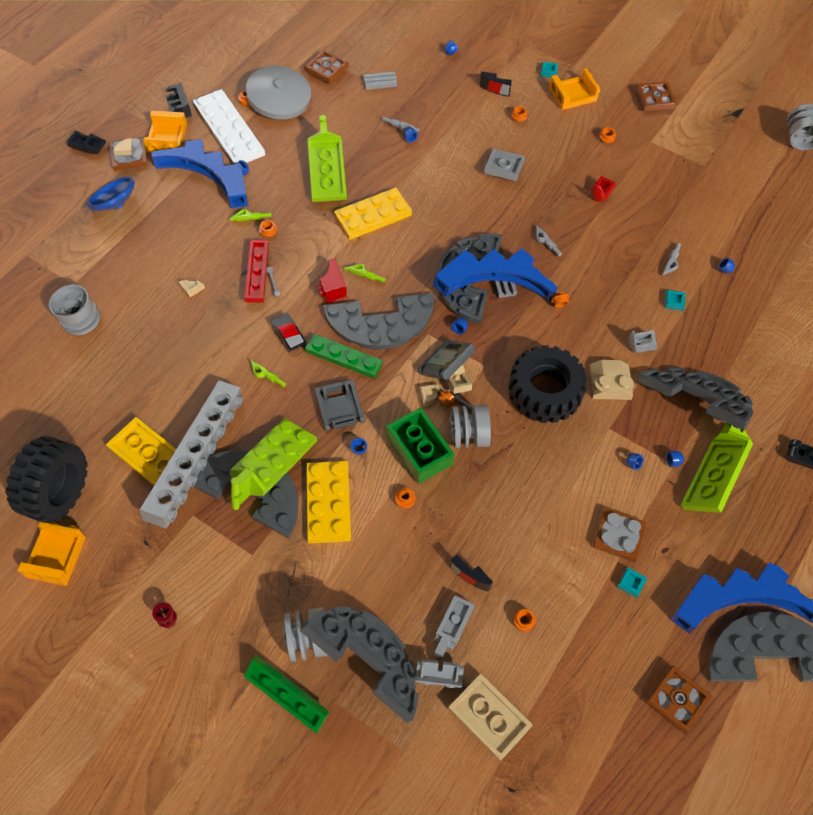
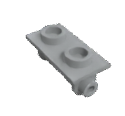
M422 659V661L417 662L415 682L425 685H443L448 688H462L464 666H459L460 663L443 662V668L438 669L439 661Z

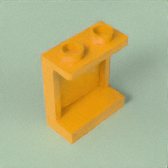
M587 68L583 69L581 76L563 81L559 79L558 75L551 76L549 90L562 110L597 101L600 87Z
M151 111V129L149 136L143 139L146 151L152 152L182 147L187 129L185 114L182 112Z
M39 522L37 526L41 531L28 562H21L18 571L25 578L67 586L86 537L80 531V528L73 525L64 527L56 522Z

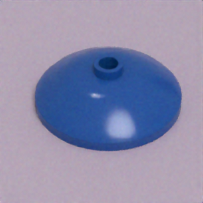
M130 176L122 177L101 187L88 199V208L94 211H108L114 208H121L134 189V179Z

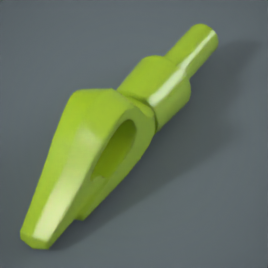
M242 209L229 220H261L264 217H272V213H251L246 209Z
M363 264L344 268L345 271L372 281L374 279L381 282L386 281V278L367 271Z
M250 360L253 373L257 378L266 377L273 383L276 382L283 387L286 386V383L279 379L278 375Z

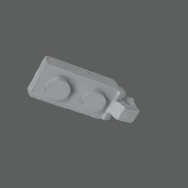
M454 595L435 635L434 642L438 643L434 656L443 659L447 649L453 651L475 604Z

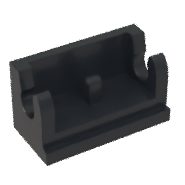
M181 82L178 85L166 88L167 92L175 91L173 94L166 96L171 112H182L185 114V118L192 117Z

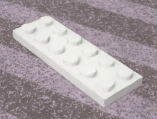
M222 89L192 100L194 107L233 165L240 160L250 162L265 155V150Z

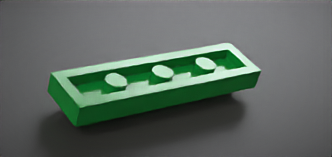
M313 334L305 348L306 353L373 379L376 378L383 365V360L316 334Z
M256 656L253 658L244 677L313 732L317 733L321 730L330 711L260 657Z

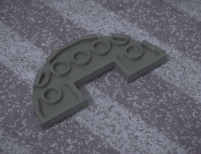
M479 234V237L471 239L467 237L458 241L441 258L437 274L464 250L473 254L478 261L493 249L499 253L503 235ZM468 284L455 290L447 297L439 291L445 304L455 314L467 321L481 324L488 297L487 290L471 287L472 284Z
M434 293L397 297L399 312L362 316L360 301L323 305V309L329 326L346 342L361 345V348L391 349L407 344L410 339L416 335L419 336L425 330L433 315Z
M668 367V371L652 369L638 374V382L648 388L661 392L663 395L671 397L683 390L691 396L705 400L710 404L707 407V414L714 416L717 420L725 421L737 429L744 430L751 422L753 415L751 399L749 396H744L740 393L741 388L722 377L697 370L696 373L685 372L684 368Z
M231 450L208 457L206 467L203 471L200 470L194 488L219 500L231 484L230 469L249 451ZM287 472L264 496H253L261 500L262 503L252 518L289 539L298 518V496L295 485Z
M341 606L318 613L302 627L300 632L335 662L341 659L345 650L349 647L381 675L372 693L406 723L413 720L418 704V693H416L415 668L413 662L408 661L403 650L405 648L404 644L387 624L364 610L358 612L351 610L350 607Z
M758 612L737 619L716 639L708 662L709 682L757 681L754 659H796L800 682H813V627L798 618L777 612Z

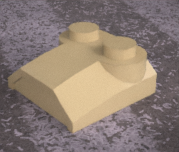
M599 360L589 365L592 399L632 400L634 381L631 378L628 364L621 360Z

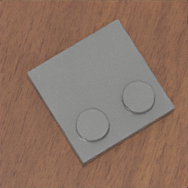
M493 149L485 166L484 173L517 181L525 162V156Z

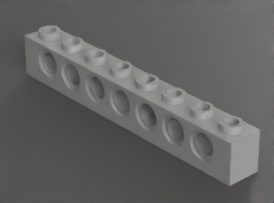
M220 380L217 382L141 506L140 513L143 521L167 529L170 522L175 520L179 506L185 503L188 491L191 487L195 486L200 470L203 471L205 469L207 458L210 454L214 453L217 441L224 436L227 424L231 423L234 418L235 410L242 405L243 397L241 396L240 387Z

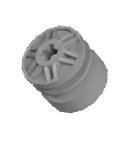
M813 104L800 105L793 109L787 117L790 143L798 150L813 149Z
M71 284L63 286L53 293L49 300L51 313L65 332L70 335L79 336L87 334L100 321L99 309L86 289L80 285Z
M473 405L471 415H468L466 406H462L461 415H459L458 406H452L449 428L454 449L460 448L461 439H463L464 448L469 447L470 439H473L476 448L490 447L491 427L488 406Z
M324 607L309 609L308 620L303 621L300 611H296V622H293L291 612L284 614V643L291 662H297V650L301 651L302 660H306L307 649L312 648L315 658L328 656L300 632L310 619L318 613L324 612Z

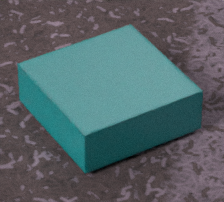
M542 62L541 77L551 78V76L557 75L558 63Z
M667 290L665 293V308L684 311L685 292Z
M627 567L617 588L638 598L647 577Z

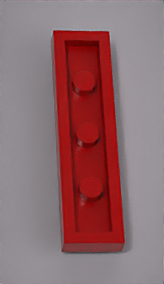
M250 240L244 296L245 303H264L269 251L268 240Z

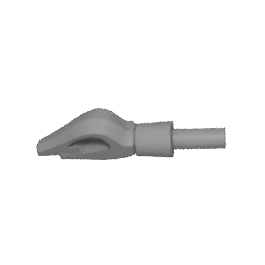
M387 117L382 119L385 122L391 123V126L398 127L402 133L409 127L414 128L416 132L420 131V128L397 119L392 120Z
M537 225V242L546 244L550 250L561 256L562 253L556 247V244Z
M677 243L675 249L671 251L662 276L678 268L676 259L679 255L680 243Z

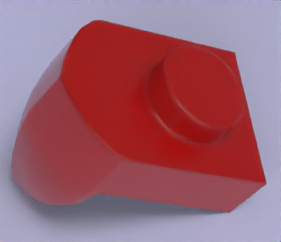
M600 176L591 187V196L594 201H605L616 187V182Z

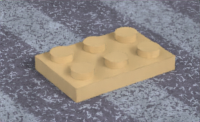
M482 674L448 707V710L499 762L533 726Z

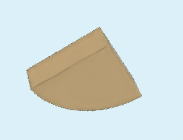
M132 138L119 142L113 150L114 155H132Z
M188 279L178 282L189 298L205 289L204 284L198 280L188 281Z
M439 384L420 387L423 407L432 404L437 399Z

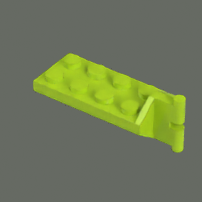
M320 115V132L307 138L312 202L347 200L341 136L327 131L326 116Z
M284 418L230 469V476L232 477V509L238 510L240 505L250 495L264 496L317 442V437Z
M726 422L722 431L713 438L681 503V507L684 510L722 512L753 446V442L745 429H737Z

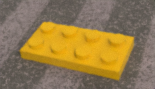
M395 187L334 211V216L348 239L351 240L412 216V210Z
M137 417L106 444L109 450L153 486L176 451L175 447Z
M348 461L307 463L308 544L351 541Z

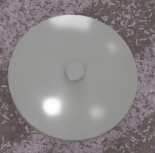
M267 66L258 69L249 77L246 84V97L252 108L266 117L291 119L299 116L308 108L311 100V88L308 81L299 72L284 66Z

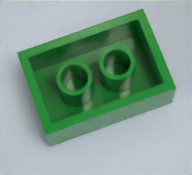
M421 407L386 426V438L418 484L453 465L454 452Z

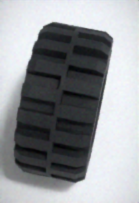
M543 345L542 348H538V346L533 347L530 352L529 350L523 352L516 359L512 367L508 387L510 399L513 400V405L516 409L520 408L522 415L526 416L527 414L530 416L529 419L533 421L538 419L541 420V423H547V421L556 423L560 418L561 420L569 418V415H573L578 407H580L585 394L587 374L584 372L583 364L578 363L579 359L575 355L571 356L569 351H562L559 349L560 347L554 346V348H549V345ZM539 375H548L559 380L564 390L552 394L545 393L535 388L530 379Z
M51 436L36 438L30 441V444L25 445L22 448V452L18 453L15 457L14 464H11L10 474L6 479L7 487L5 488V493L8 496L6 499L12 510L20 515L44 523L58 521L61 517L66 516L69 510L76 505L75 502L80 498L81 490L86 483L85 477H87L88 472L86 467L88 465L85 459L86 456L80 447Z

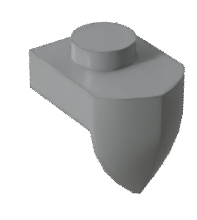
M632 330L628 344L633 352L640 353L657 350L654 330L635 333Z

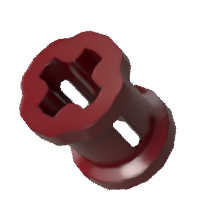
M161 602L153 608L152 616L160 627L171 628L175 625L177 614L170 604Z

